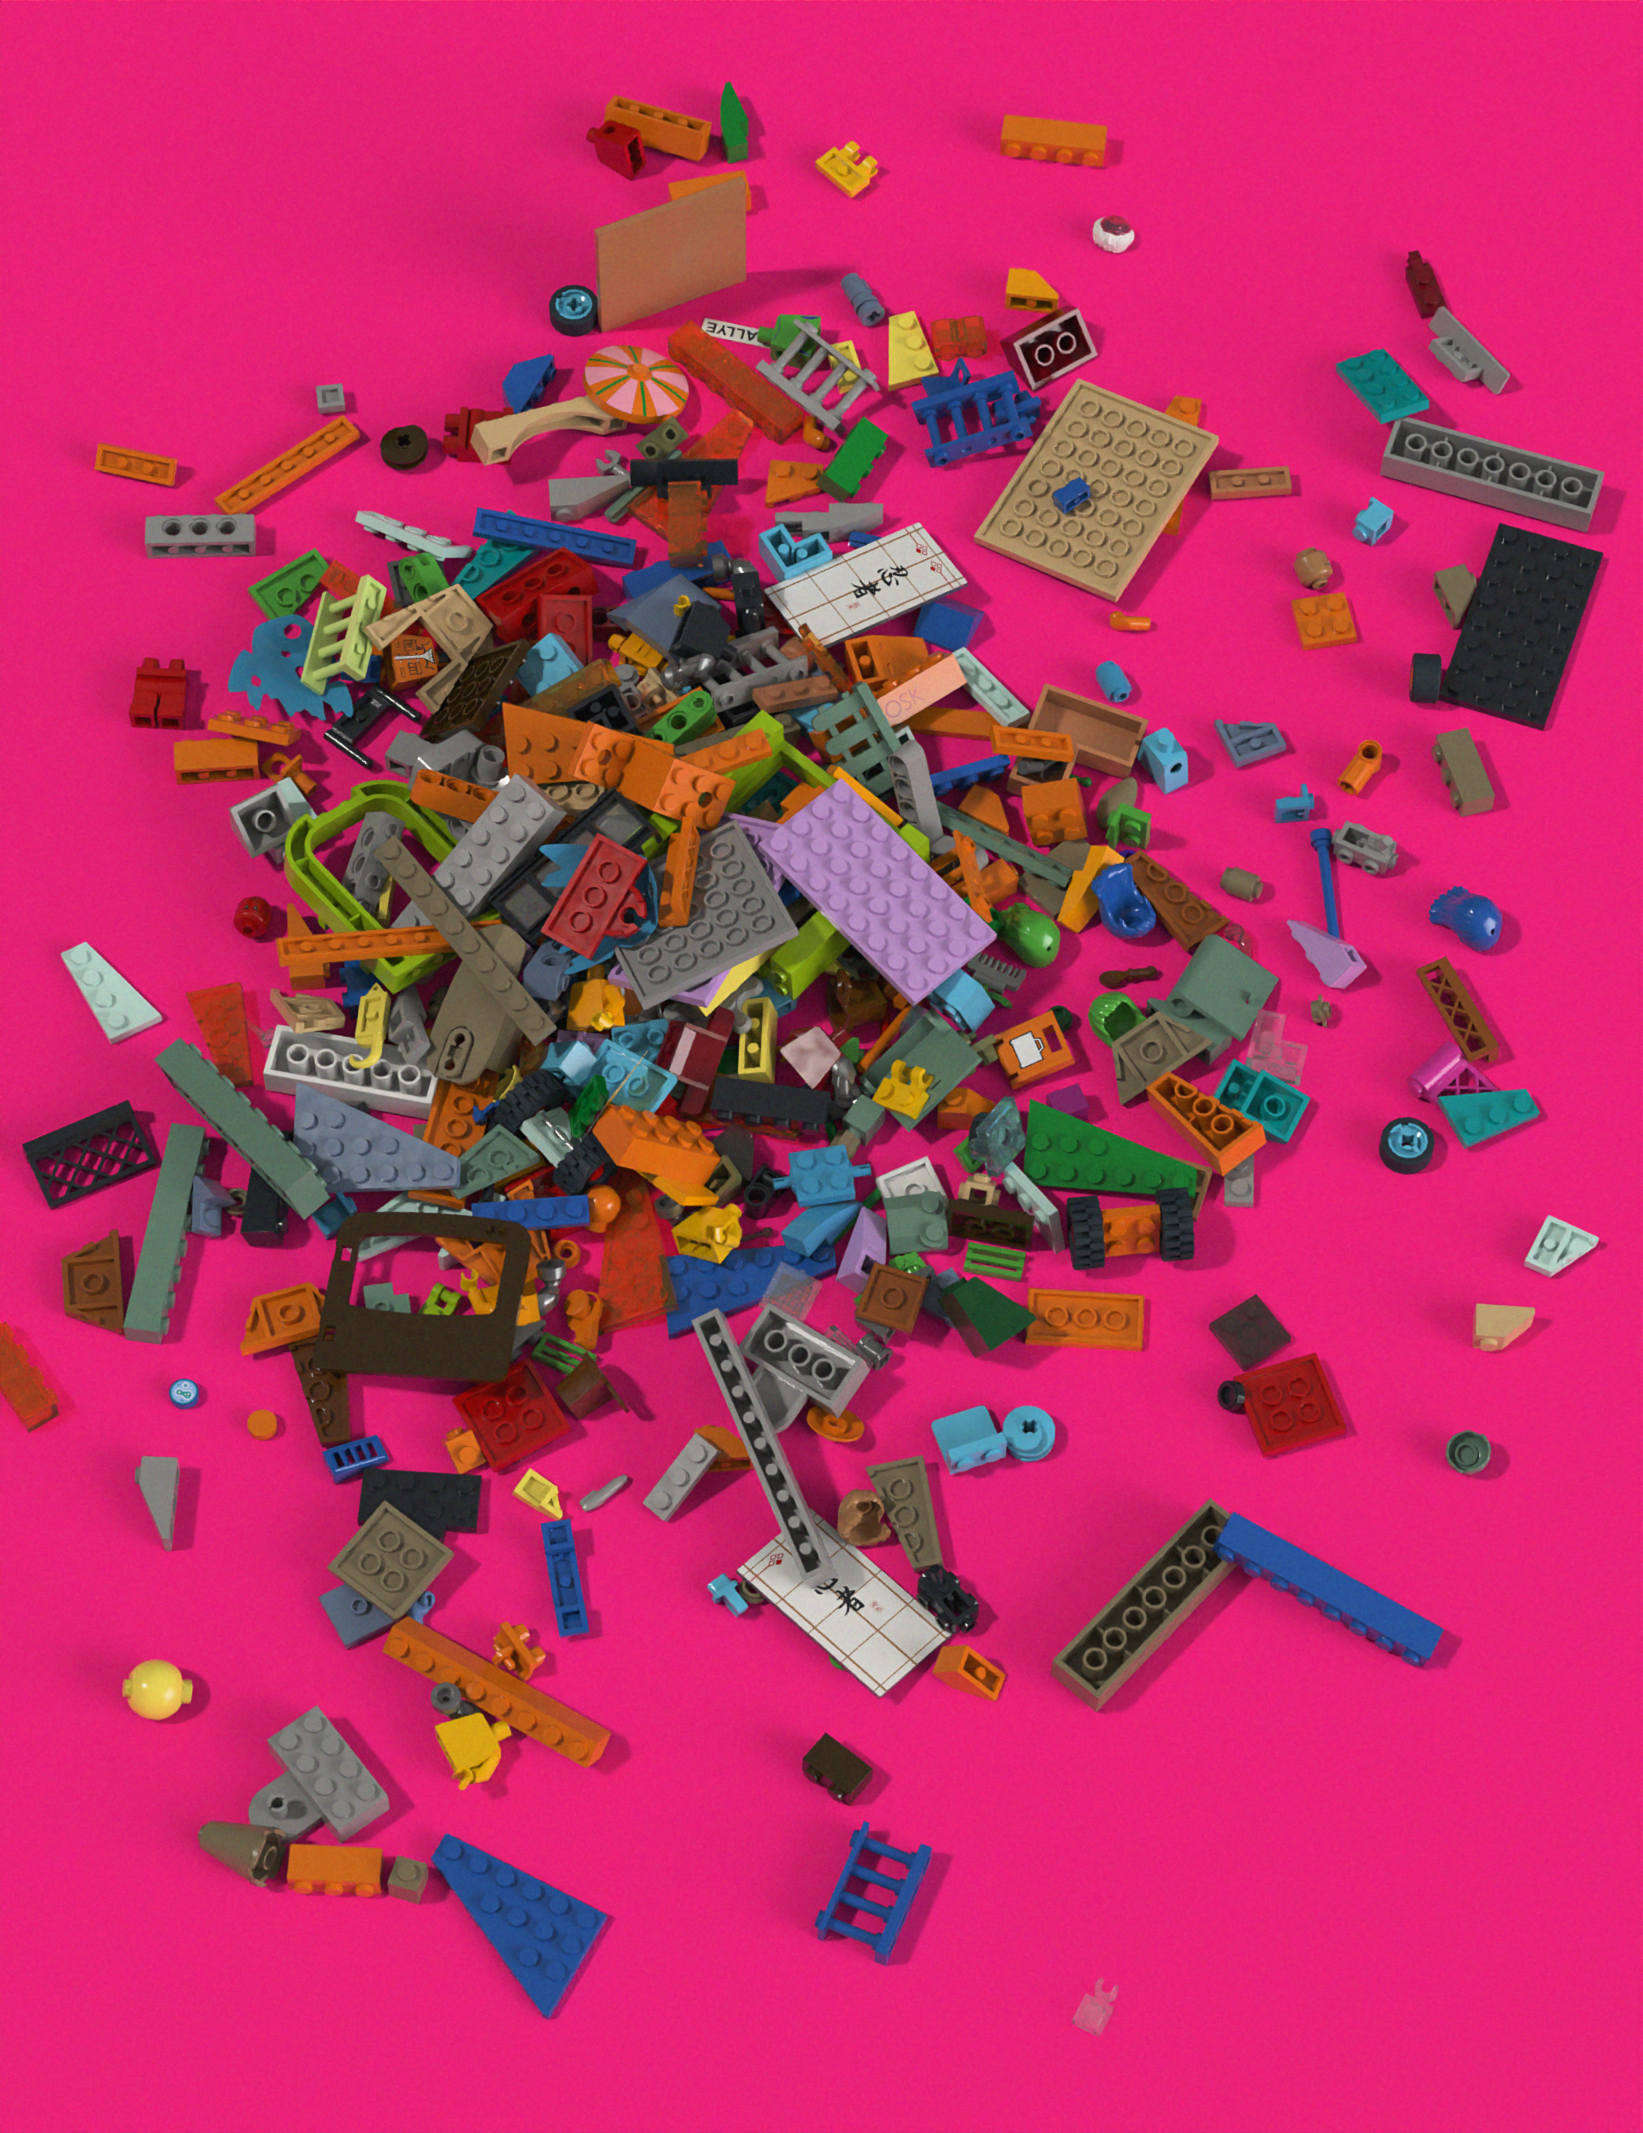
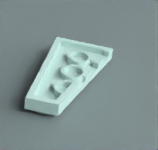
M87 942L61 953L62 961L111 1045L162 1021L161 1014Z
M408 1190L403 1191L376 1211L459 1215L461 1212L460 1209L407 1198ZM421 1236L367 1237L361 1243L357 1261L359 1263Z

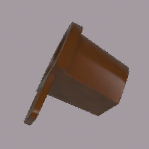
M844 969L837 970L836 979H828L826 1010L834 1031L842 1025L850 1034L854 1028L884 1018L887 1001L874 979L850 980Z
M587 1352L581 1355L583 1360L555 1387L558 1394L578 1420L584 1418L611 1399H616L626 1413L630 1411Z

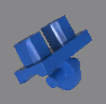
M1027 390L1014 396L1019 419L1027 417L1029 425L1036 423V419L1040 418L1039 406L1041 405V400L1039 397L1033 398ZM1003 399L993 402L994 427L1009 423Z

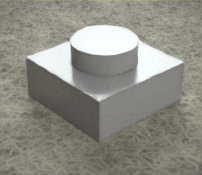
M342 383L316 386L319 414L346 411Z

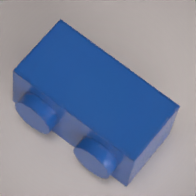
M1079 476L1075 480H1071L1063 488L1056 490L1053 494L1054 505L1063 514H1066L1091 497L1090 487Z

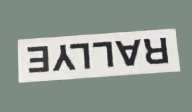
M708 318L704 319L700 334L770 348V344L757 342L759 329Z

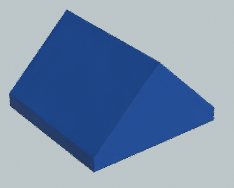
M938 595L923 602L913 637L923 638L924 642L950 652H955L963 647L967 649L984 616V611Z

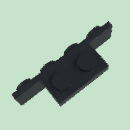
M632 459L630 461L631 486H657V498H664L665 500H676L678 498L702 500L704 498H711V485H738V460Z

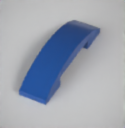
M570 1519L541 1523L559 1637L589 1633V1627L580 1583Z

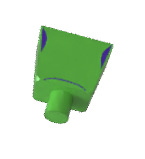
M781 314L777 317L775 328L759 327L757 342L770 344V358L777 361L800 333L793 323L797 318L803 324L806 321L811 323L818 330L817 335L820 337L821 316ZM808 339L787 365L802 370L816 353L817 344Z

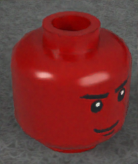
M259 896L242 899L234 915V927L245 937L258 938L263 936L268 931L273 917L272 907L264 898Z

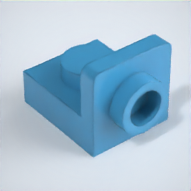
M1307 784L1300 785L1299 797L1297 798L1289 796L1276 799L1274 809L1275 824L1308 821L1309 812L1314 809L1313 793H1308Z
M335 1193V1201L311 1214L313 1221L326 1240L337 1235L341 1224L358 1211L350 1196L345 1197L343 1193Z

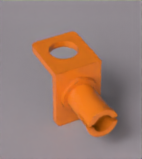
M277 751L261 766V771L275 784L290 777L306 798L310 797L318 788V784L302 771L303 757L300 754L291 761L281 751ZM275 762H282L286 765L280 771V775L273 773L271 770V766Z

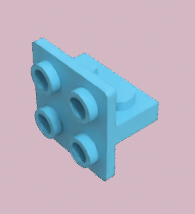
M656 1019L625 1023V1027L611 1029V1041L655 1064L669 1027L668 1020Z

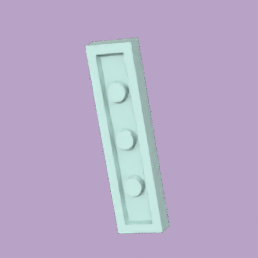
M965 647L953 652L967 681L962 686L1002 726L1015 728L1030 720V712Z

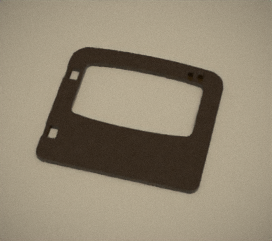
M363 1212L348 1217L341 1224L338 1231L334 1260H332L319 1323V1333L312 1357L315 1368L322 1372L481 1383H500L504 1381L509 1371L532 1249V1239L527 1228L520 1223L444 1213ZM423 1236L464 1239L505 1246L506 1254L494 1311L489 1314L432 1315L392 1312L351 1305L349 1299L362 1241L367 1237ZM343 1248L352 1249L350 1261L341 1260ZM327 1328L335 1329L333 1341H324Z

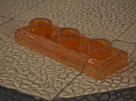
M805 622L798 628L802 636L798 641L808 654L811 651L816 654L818 658L814 661L823 673L829 670L833 675L830 681L839 692L843 690L848 691L851 695L854 693L851 688L854 685L853 681Z

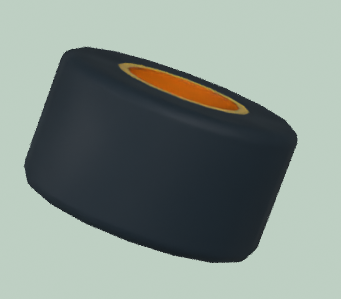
M1414 653L1409 683V699L1411 702L1437 703L1440 692L1442 665L1439 654Z

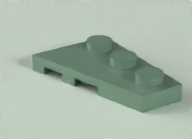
M498 1124L459 1158L461 1160L460 1188L445 1190L459 1200L540 1162L539 1155L502 1125Z

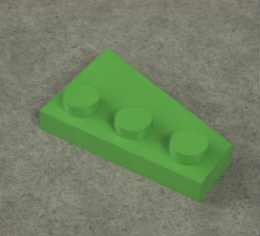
M314 548L249 587L248 594L268 620L286 615H294L331 573V568L317 549Z

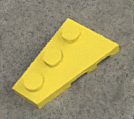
M911 311L889 317V391L920 384L922 377H939L938 368L915 312Z

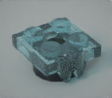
M1004 1096L990 1113L980 1112L977 1114L969 1129V1143L967 1145L972 1150L970 1155L973 1159L985 1163L988 1176L999 1177L1026 1145V1136L1023 1132L1020 1114L1014 1097Z

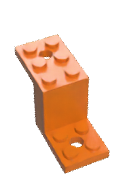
M591 721L587 722L567 770V773L574 777L604 788L611 789L614 786L621 795L662 815L679 821H683V817L691 816L696 827L710 832L717 829L737 782L729 777L688 763L653 744ZM605 750L604 759L598 762L599 753ZM705 792V800L698 804L700 795Z

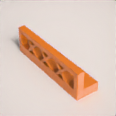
M691 816L683 817L680 833L670 834L658 913L660 928L688 925L700 846V835Z

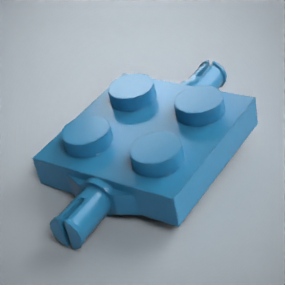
M844 1144L788 1153L789 1176L772 1178L774 1190L791 1187L796 1195L798 1208L855 1199L854 1177L870 1176L871 1168L869 1163L852 1166Z

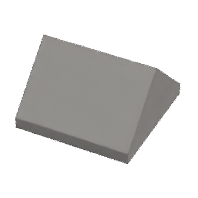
M278 783L228 808L231 829L251 858H255L285 842L290 828L296 822Z

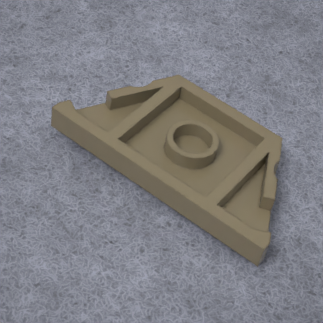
M1159 1011L1111 1043L1121 1105L1123 1106L1167 1071L1171 1073L1209 1047L1213 1042Z

